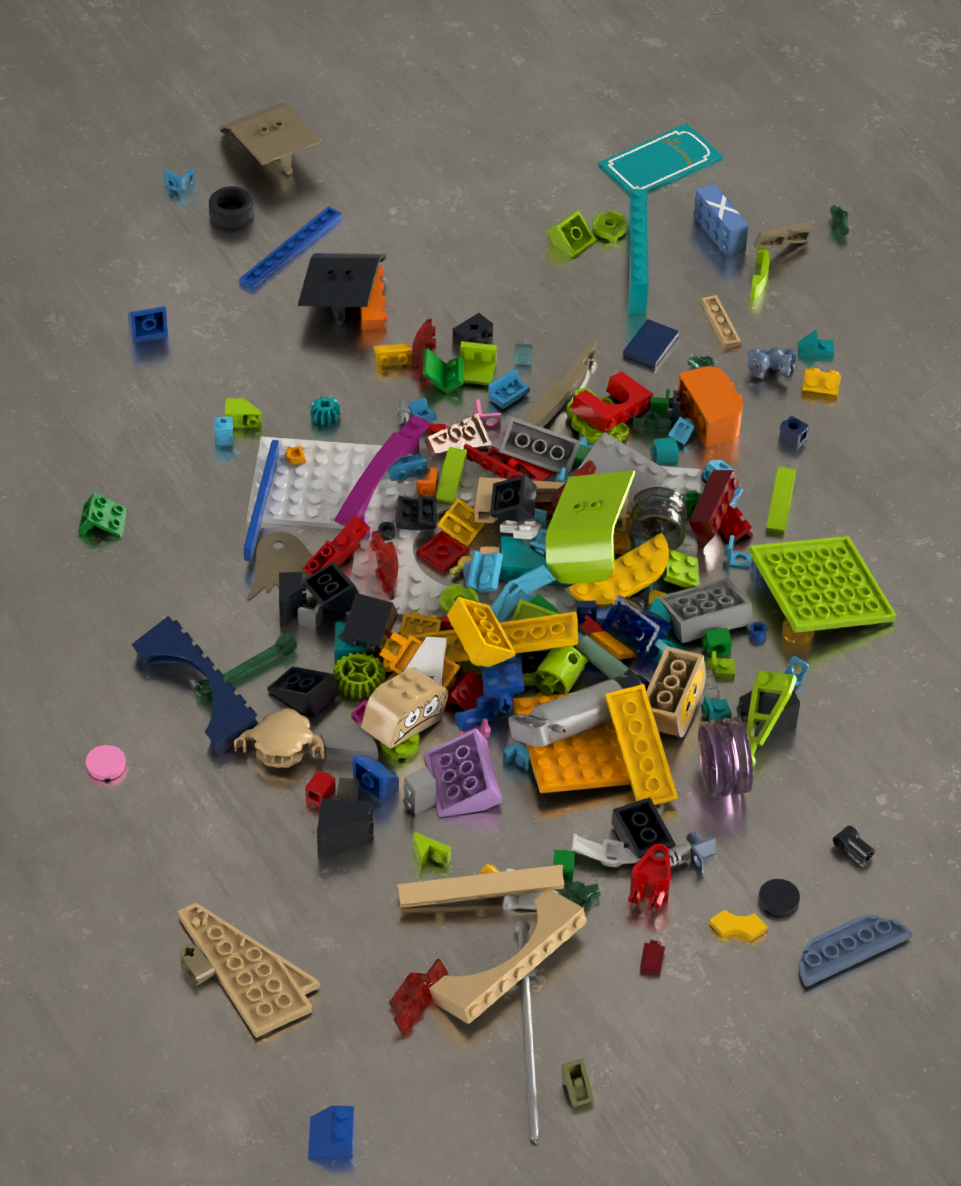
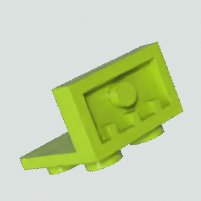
M461 341L460 356L464 358L463 383L489 385L493 381L497 361V345Z

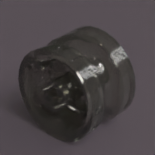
M651 487L638 492L631 501L630 520L632 522L628 530L630 541L632 542L633 538L638 537L650 540L662 533L669 549L675 550L679 548L684 542L686 534L684 520L687 518V503L683 496L672 489L664 487Z

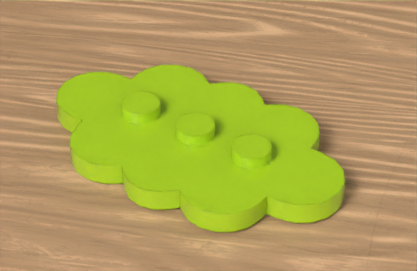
M580 388V389H577V390L574 392L573 400H574V396H575V395H577V394H579V393H581V392H583V391H585V390H588L590 393H592V394L595 395V396H596V394H595L593 391H591L590 389ZM597 397L606 403L614 404L609 398ZM570 401L566 407V414L572 419V427L580 432V438L581 436L586 437L588 444H595L604 433L571 411L573 401ZM621 423L605 433L622 443L628 437L629 428L626 424Z

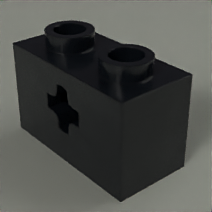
M477 313L453 328L452 342L459 347L461 346V341L483 343L493 337V323L482 314Z

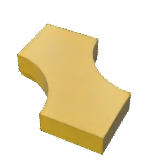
M723 910L709 919V925L723 938L729 935H740L753 941L768 930V926L755 913L748 916H736Z

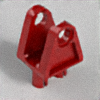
M655 844L651 846L633 867L630 895L628 897V901L631 904L636 899L635 905H639L641 898L646 897L650 899L648 902L649 908L653 909L656 903L655 910H659L662 902L668 903L671 867L670 851L665 845ZM661 851L664 857L656 858L653 854Z

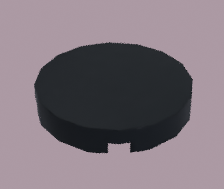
M772 879L761 886L758 895L759 904L763 910L771 912L772 915L786 916L792 914L799 905L800 892L790 881Z

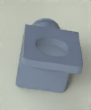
M693 831V834L690 832L686 837L687 841L691 844L690 860L698 871L703 874L705 873L704 858L716 853V839L711 837L703 840L698 832Z

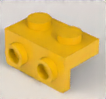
M818 368L805 369L802 392L837 397L841 374L832 370L822 372Z

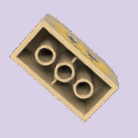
M666 646L646 691L658 732L678 737L685 735L705 686L704 655Z

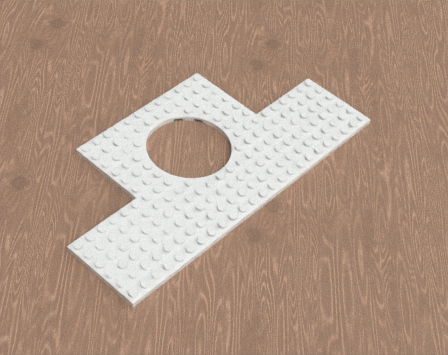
M261 437L247 511V522L251 521L271 441L279 440V457L262 523L343 529L345 526L336 523L335 518L358 479L382 445ZM301 446L306 463L298 465L287 463L285 460L286 450ZM419 448V454L421 453L422 458L427 461V474L391 481L386 472L375 489L365 516L368 517L367 525L371 527V536L369 540L361 539L359 541L361 545L354 553L351 581L356 586L359 594L393 602L398 613L397 619H402L404 613L409 614L412 611L420 613L424 617H428V615L437 616L439 620H442V616L447 615L440 608V596L448 586L440 584L427 576L415 560L413 546L421 530L396 528V500L398 496L417 499V480H425L426 475L430 473V467L438 468L439 485L446 455L431 456L428 449ZM467 460L456 499H461L475 509L479 477L504 478H500L490 470H485L479 464ZM580 462L575 470L571 469L570 476H574L582 462ZM661 466L667 470L662 486L655 494L661 496L668 495L670 492L687 494L688 491H698L700 493L701 469ZM523 468L518 471L526 475L530 480L533 479ZM555 472L545 481L556 482L557 474L560 473ZM437 502V518H439L440 514L447 512L453 504ZM646 505L635 516L632 540L638 537L650 540L662 533L669 549L686 555L697 556L698 543L689 524L690 518L648 520ZM548 519V520H547L546 530H547L548 527H549V524H550V522H551V519ZM391 522L395 526V537L392 540L384 541L379 538L378 526L381 523ZM523 540L524 543L531 549L529 545L530 542ZM510 581L498 584L495 591L483 593L476 591L478 603L492 607L503 591L504 586ZM545 585L530 593L533 597L537 593L557 608L559 614L576 612V601L578 600L570 595L568 592L569 587ZM516 607L511 611L505 622L512 620Z

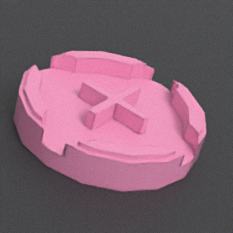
M102 745L89 752L85 763L88 773L93 778L98 780L110 778L112 780L120 776L125 770L126 758L124 752L112 745Z

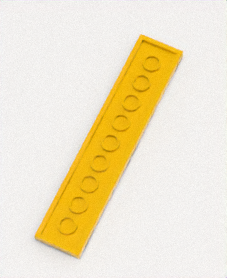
M576 612L499 623L516 653L578 645ZM455 629L412 635L421 642H424L426 637L447 638L445 657L453 662L470 660L462 642L457 637ZM387 639L384 646L386 650L394 655L397 654L401 647L400 644L392 639ZM384 658L383 667L385 672L393 671L389 666L391 662Z

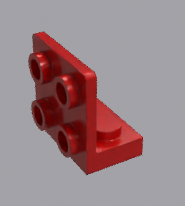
M472 669L466 672L448 691L445 707L451 703L454 705L457 703L464 711L476 708L477 698L484 695L483 679Z

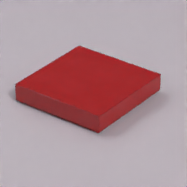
M442 530L416 551V556L443 574L458 564L462 556L470 554V549Z

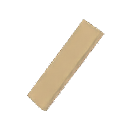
M718 296L700 298V304L724 350L741 346V340Z

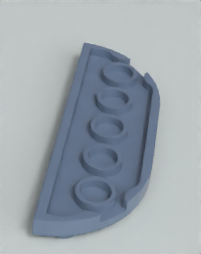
M867 915L853 919L815 937L806 945L800 959L799 970L804 985L808 987L910 939L912 932L899 921L879 918V915Z

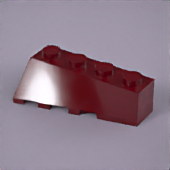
M734 470L712 471L689 520L700 549H704L715 536L733 499V495L739 486V480L736 478Z

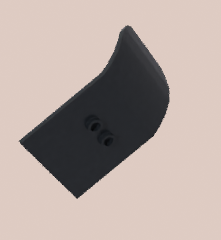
M358 253L313 254L310 258L298 306L331 307L336 325L341 326L343 321H346L349 307H368L378 265L386 259L387 255Z

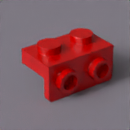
M730 504L721 521L720 530L728 541H730V536L733 535L734 543L745 534L752 537L753 534L750 531L752 526L746 519L742 520L743 514L738 507L733 508Z

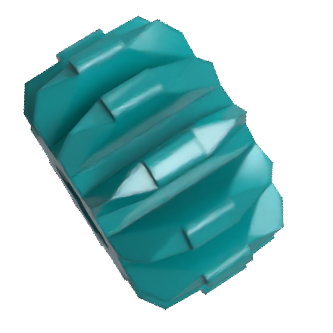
M320 396V399H314V402L311 403L310 416L315 420V423L321 422L322 426L325 423L330 425L331 422H337V419L340 418V404L335 398L330 399L329 396L326 398Z

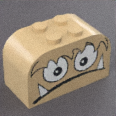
M410 668L384 682L372 693L366 705L361 728L391 749L442 720L448 691L417 668Z

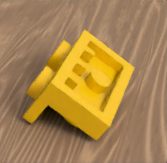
M409 343L374 346L376 366L412 363V349Z
M411 611L409 614H403L399 632H401L403 637L439 632L442 628V620H439L437 616L428 615V617H424L420 613Z

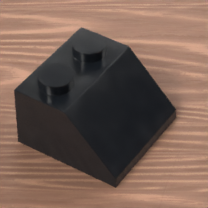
M526 475L493 483L490 516L515 522L534 518L537 485Z
M279 572L280 627H284L298 616V608L303 607V604H307V593H303V591H306V580H302V572Z

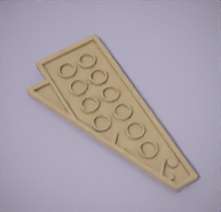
M198 903L177 911L178 917L204 957L213 965L218 980L255 1038L313 1011V1006L305 995L320 988V982Z

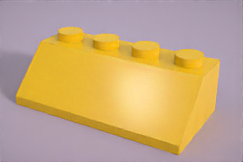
M461 597L457 598L447 616L457 633V637L462 642L464 650L470 657V661L476 666L491 667L514 657L516 652L491 607Z

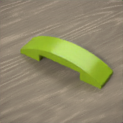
M767 248L757 249L756 264L762 265L761 275H753L751 300L760 295L767 283L770 262Z

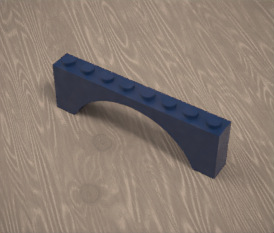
M167 616L131 645L147 666L159 663L183 664L199 671L209 680L214 704L212 716L205 734L222 754L234 745L235 739L239 738L244 731L253 729L259 724L255 719L258 715L251 706L249 708L245 706L247 702L241 694L236 695L234 693L236 689L229 681L225 683L223 680L225 676L219 669L214 670L213 666L215 665L208 656L206 658L202 656L204 654L203 650L198 644L195 646L192 644L194 640L188 632L183 633L181 631L183 629L181 624L177 620L173 622Z

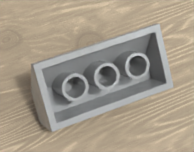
M508 417L502 432L499 452L560 474L563 467L566 468V475H569L581 441L514 417Z

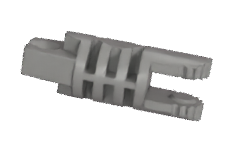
M683 843L669 849L670 867L690 860L689 852L691 851V845L689 843ZM660 852L654 856L656 858H663L664 854Z

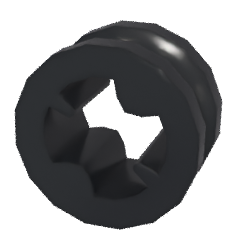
M391 522L381 523L378 526L379 538L384 541L392 540L395 537V526Z

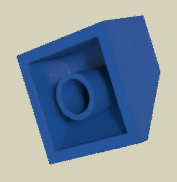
M165 306L128 313L129 329L133 340L168 335Z
M355 755L353 757V783L381 804H384L399 791V777L394 772H390L379 761H375L369 756Z
M330 1106L310 1117L308 1157H353L354 1106Z

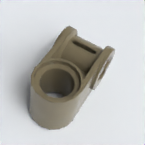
M186 944L181 947L180 965L196 986L216 975L211 962L204 957L195 945Z

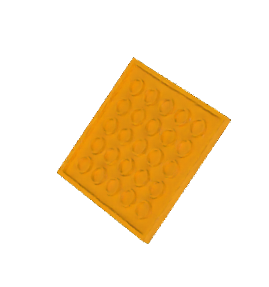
M568 694L513 698L512 705L515 715L531 714L535 706ZM612 721L583 731L579 736L575 734L545 746L533 747L525 744L530 755V762L540 793L631 784Z

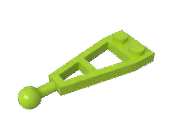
M758 671L752 688L745 741L749 746L747 752L739 760L741 767L744 769H751L755 765L754 753L756 747L763 746L791 697L797 680L795 675ZM760 692L781 694L770 715L758 713ZM756 722L765 723L758 737H754Z

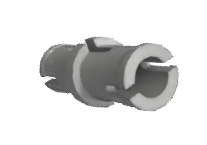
M405 398L399 400V410L397 411L399 429L411 418L410 400L408 398L406 403Z

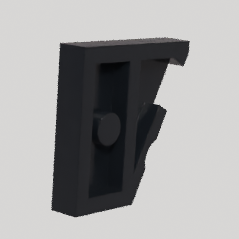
M673 390V398L669 397L668 408L672 410L668 411V421H671V429L680 416L681 391Z

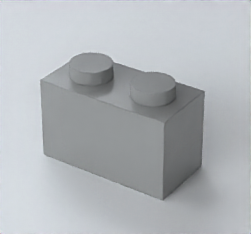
M426 767L404 777L403 803L408 810L410 809L414 815H417L436 806V780Z

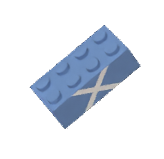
M715 184L696 189L694 218L701 223L703 229L710 234L712 240L719 245L720 250L728 257L746 251L749 227L747 222Z

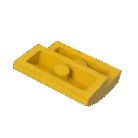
M457 498L437 524V527L468 548L486 523L475 522V509Z

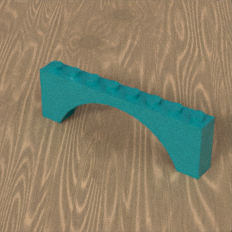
M630 189L628 232H630L628 314L646 315L649 284L647 189Z
M501 536L499 553L503 554L499 580H514L542 565L548 570L546 558L531 550L522 539ZM555 580L547 585L571 587L574 584H563ZM653 583L647 586L650 587L649 593L652 591Z

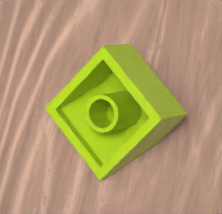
M580 210L567 214L545 231L553 246L571 257L577 255L596 240Z

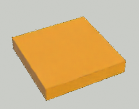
M614 630L594 632L590 635L592 640L618 660L638 657L641 652Z

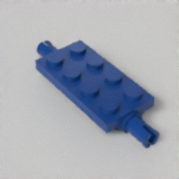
M516 653L514 657L491 667L482 666L485 699L492 697L500 702V710L503 713H506V708H508V712L512 711V700L515 694L524 691L521 653Z

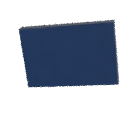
M647 319L623 350V355L655 368L679 336V331Z

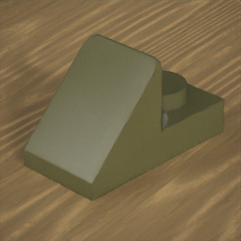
M584 1059L562 1064V1084L567 1086L572 1107L593 1102L594 1097Z

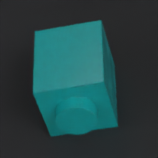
M675 437L653 440L650 456L654 458L656 464L678 463L679 448Z

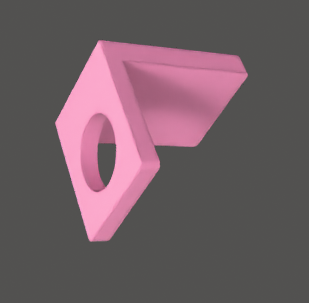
M477 399L473 415L478 413L485 429L500 428L501 413L482 414L480 399ZM490 418H495L497 420L493 424L487 423V420Z

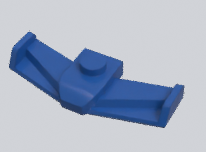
M485 695L477 698L476 708L455 714L456 726L461 731H466L480 726L483 718L487 719L488 723L492 722L501 713L500 702L493 697L485 699Z

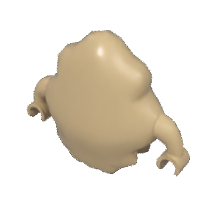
M284 708L267 714L263 717L261 723L253 729L244 731L234 741L235 751H237V748L243 747V752L247 750L246 741H251L252 745L257 749L256 756L266 766L289 768L300 762L303 755L311 749L313 758H315L316 754H321V759L325 757L322 739L313 734L309 729V720L292 708Z

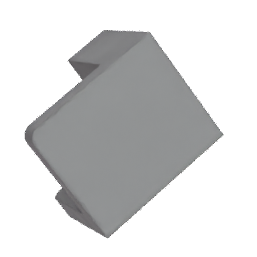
M319 603L315 608L305 606V608L299 607L298 624L316 630L324 616L323 607Z

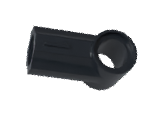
M850 825L833 837V843L838 850L842 852L848 851L861 863H868L875 854V849L863 841L858 831Z

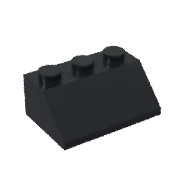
M334 561L304 579L306 580V589L324 609L349 612L356 593H359L354 583Z

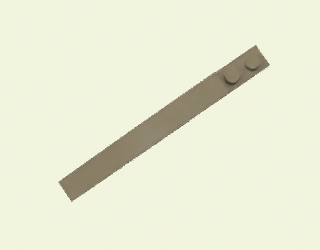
M590 340L561 381L556 378L553 379L525 418V422L543 428L566 404L584 381L590 363L589 360H593L597 354V350H595L596 341Z

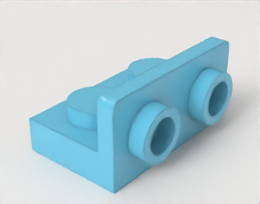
M474 551L467 586L479 593L497 590L503 554L495 552L484 555L479 551Z

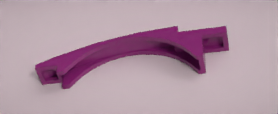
M413 414L398 433L393 432L358 479L335 518L336 523L346 526L355 515L363 520L375 489L392 464L406 454H419V439L429 427V421Z

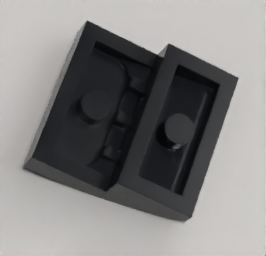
M418 495L417 499L398 496L396 500V528L407 530H429L436 528V498Z

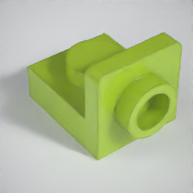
M712 651V657L708 658L707 670H711V678L735 679V659L716 658V651Z

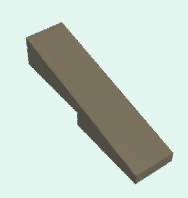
M808 221L761 231L753 246L755 248H783L785 243H808L814 229Z

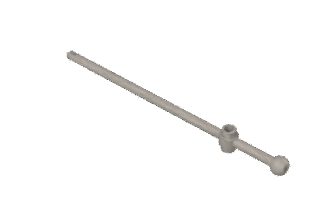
M524 919L517 920L514 924V931L518 934L519 951L527 944L526 934L530 930L528 921ZM534 968L521 979L530 1137L532 1141H537L539 1139L529 984V977H536Z

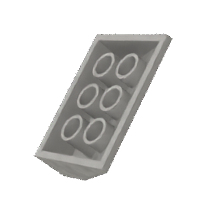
M604 433L594 444L574 476L634 470L635 475L629 488L627 514L635 518L646 505L647 497L654 495L662 486L667 470Z
M728 578L658 597L671 615V628L675 636L682 643L704 637L705 630L723 628L730 630L753 623L752 603Z

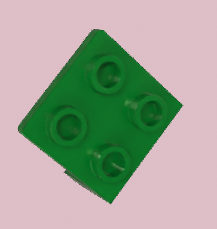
M426 348L424 350L423 374L439 389L448 394L463 385L464 358L459 355L445 363L431 350Z
M94 492L83 505L78 532L85 535L89 529L97 526L119 537L122 534L127 508Z

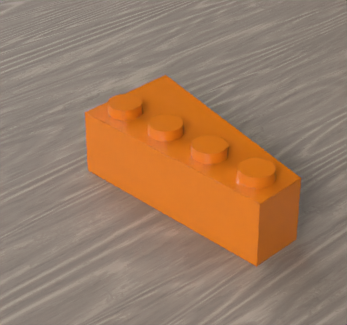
M379 265L368 307L360 308L362 330L383 329L384 322H387V313L383 311V307L386 306L385 296L381 294V292H384V281H380V277H383V268L379 267Z

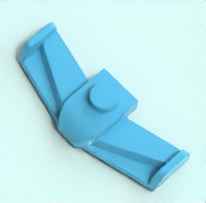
M544 565L511 580L504 586L503 591L491 607L499 623L505 622L514 607L517 608L520 599L531 602L534 598L530 594L531 592L556 580Z

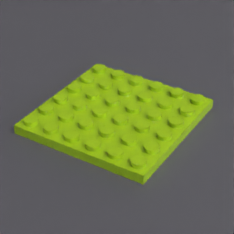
M849 536L750 545L749 554L795 633L895 622L897 618L896 613Z

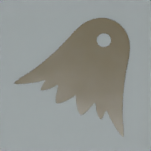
M273 532L264 536L259 541L256 549V567L253 584L247 600L254 597L264 587L267 592L273 588L274 584L279 588V572H302V580L310 576L302 568L313 555L296 536L286 532ZM281 541L284 543V547L282 549H275L273 543Z

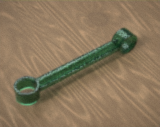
M289 633L281 635L275 645L224 673L225 679L223 680L225 683L228 681L231 683L280 654L284 656L291 654L297 648V641ZM204 679L197 682L195 685L196 698L201 702L212 701V691L206 694L199 692L204 688L212 690L209 680Z

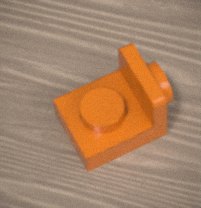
M430 467V473L426 475L425 480H417V495L436 497L438 468Z

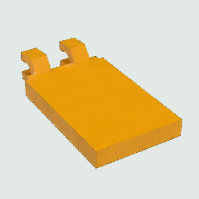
M394 631L390 638L401 645L397 654L394 655L383 648L379 655L391 662L389 664L390 669L401 674L423 642L412 635L404 638ZM447 657L444 658L442 686L446 689L460 669L458 664Z

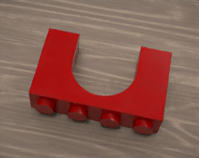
M621 371L609 378L606 392L622 404L606 403L588 390H585L574 396L571 411L600 432L605 433L617 425L625 423L628 419L636 417L639 413L647 411L650 408L653 393Z

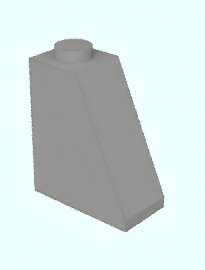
M362 723L321 732L326 760L353 762V757L357 755L369 756L378 761V750L373 736L361 728Z

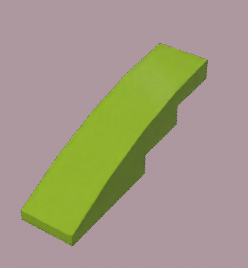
M778 466L766 525L767 531L785 533L797 469Z

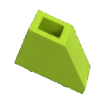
M226 398L225 417L233 418V427H262V411L244 398Z

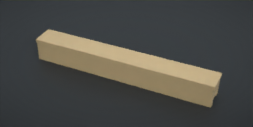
M563 865L397 884L401 908L543 892L548 888L550 890L564 889Z

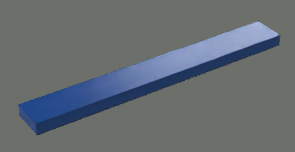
M328 206L239 278V283L253 291L342 218V213Z
M272 440L244 544L245 561L252 562L279 457V440Z

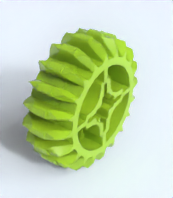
M357 651L355 655L349 653L348 657L342 656L341 660H337L333 668V675L340 693L344 692L345 697L351 695L352 699L359 697L361 700L362 696L369 698L370 694L385 682L386 674L383 663H380L379 658H374L373 654L367 656L366 652L359 654Z

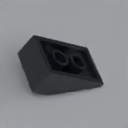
M292 666L267 687L270 693L301 713L311 715L319 714L326 705L333 702L340 694L332 673Z
M650 797L613 809L611 824L619 839L624 842L638 859L642 858L650 847L655 844L665 845L668 849L676 846Z

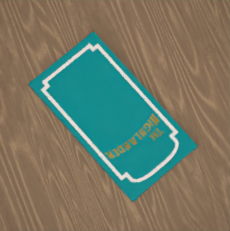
M685 123L598 162V165L629 194L630 189H647L648 193L723 159V155L688 123Z

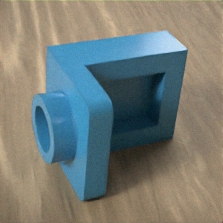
M426 398L409 403L411 417L414 414L429 421V424L431 421L437 420L436 413L428 408Z

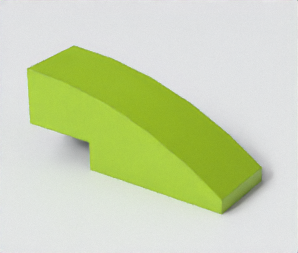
M448 448L438 485L437 502L448 504L455 502L467 461L466 449Z

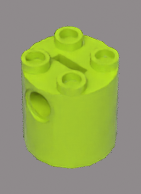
M573 645L551 648L533 674V681L536 687L545 695L567 694L585 669L587 658L581 655Z

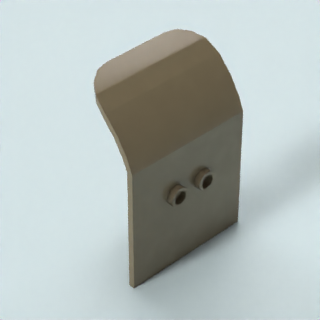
M286 103L274 105L222 125L218 129L221 133L233 132L262 165L273 162L282 173L286 172L288 175L293 171L291 169V154L322 142L317 134Z

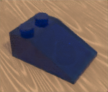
M617 595L601 628L645 660L657 656L659 648L654 645L658 638L665 640L673 625L658 614Z

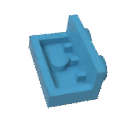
M513 369L489 384L488 398L504 409L530 393V387L518 378V370Z

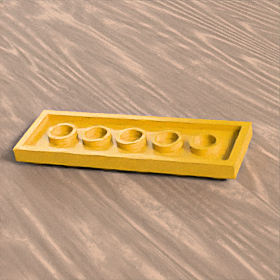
M644 684L606 693L605 699L636 802L650 797L656 806L678 800Z

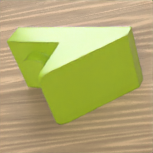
M416 832L413 834V849L421 868L424 867L429 858L438 863L449 864L451 861L450 846Z

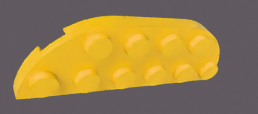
M660 533L616 559L612 575L607 580L576 583L568 588V592L578 601H596L598 607H609L624 601L627 597L634 595L655 582L665 571L669 558V548L664 535Z

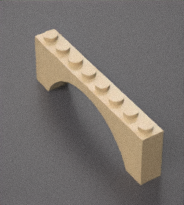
M479 477L475 502V522L494 523L498 519L490 516L493 483L507 479ZM532 481L537 485L536 502H559L566 483ZM629 491L618 516L614 531L626 532Z
M549 888L546 889L534 900L538 919L535 931L528 943L511 959L490 970L466 976L444 975L429 988L434 1004L470 1024L587 923L583 907Z

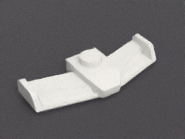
M573 834L571 851L599 860L604 866L620 867L621 864L638 863L640 860L628 848H624L623 841L604 839L602 845Z

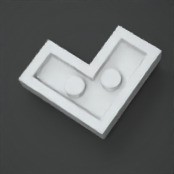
M534 519L520 522L505 520L500 525V532L513 533V538L533 539L538 534L539 529H542V522H536Z

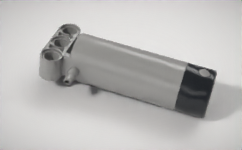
M625 673L535 706L531 714L513 715L508 718L512 739L533 747H541L610 722L612 719L605 694L642 685V682L635 674Z

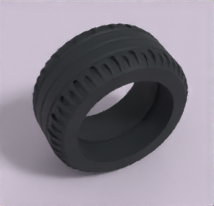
M228 186L220 188L210 196L209 216L213 223L225 229L241 228L253 219V197L248 191L240 187ZM230 205L241 207L236 210L222 209L223 207Z

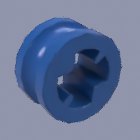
M762 622L752 623L749 631L751 639L756 641L765 639L767 626Z

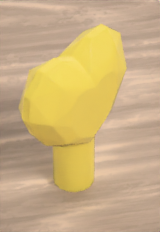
M462 556L458 561V566L450 569L451 575L454 576L463 572L464 564L471 561L472 558L470 556Z

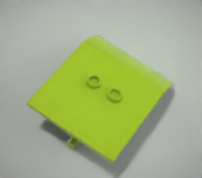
M634 470L568 477L546 533V563L549 572L557 581L563 584L601 582L607 580L612 575L614 568V527L634 478Z

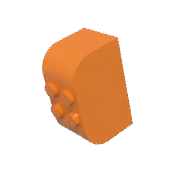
M711 366L679 373L678 391H681V407L687 417L695 423L696 432L705 447L729 442L737 438L741 427L743 400L741 394L737 393L734 383L729 380L726 373L719 368Z

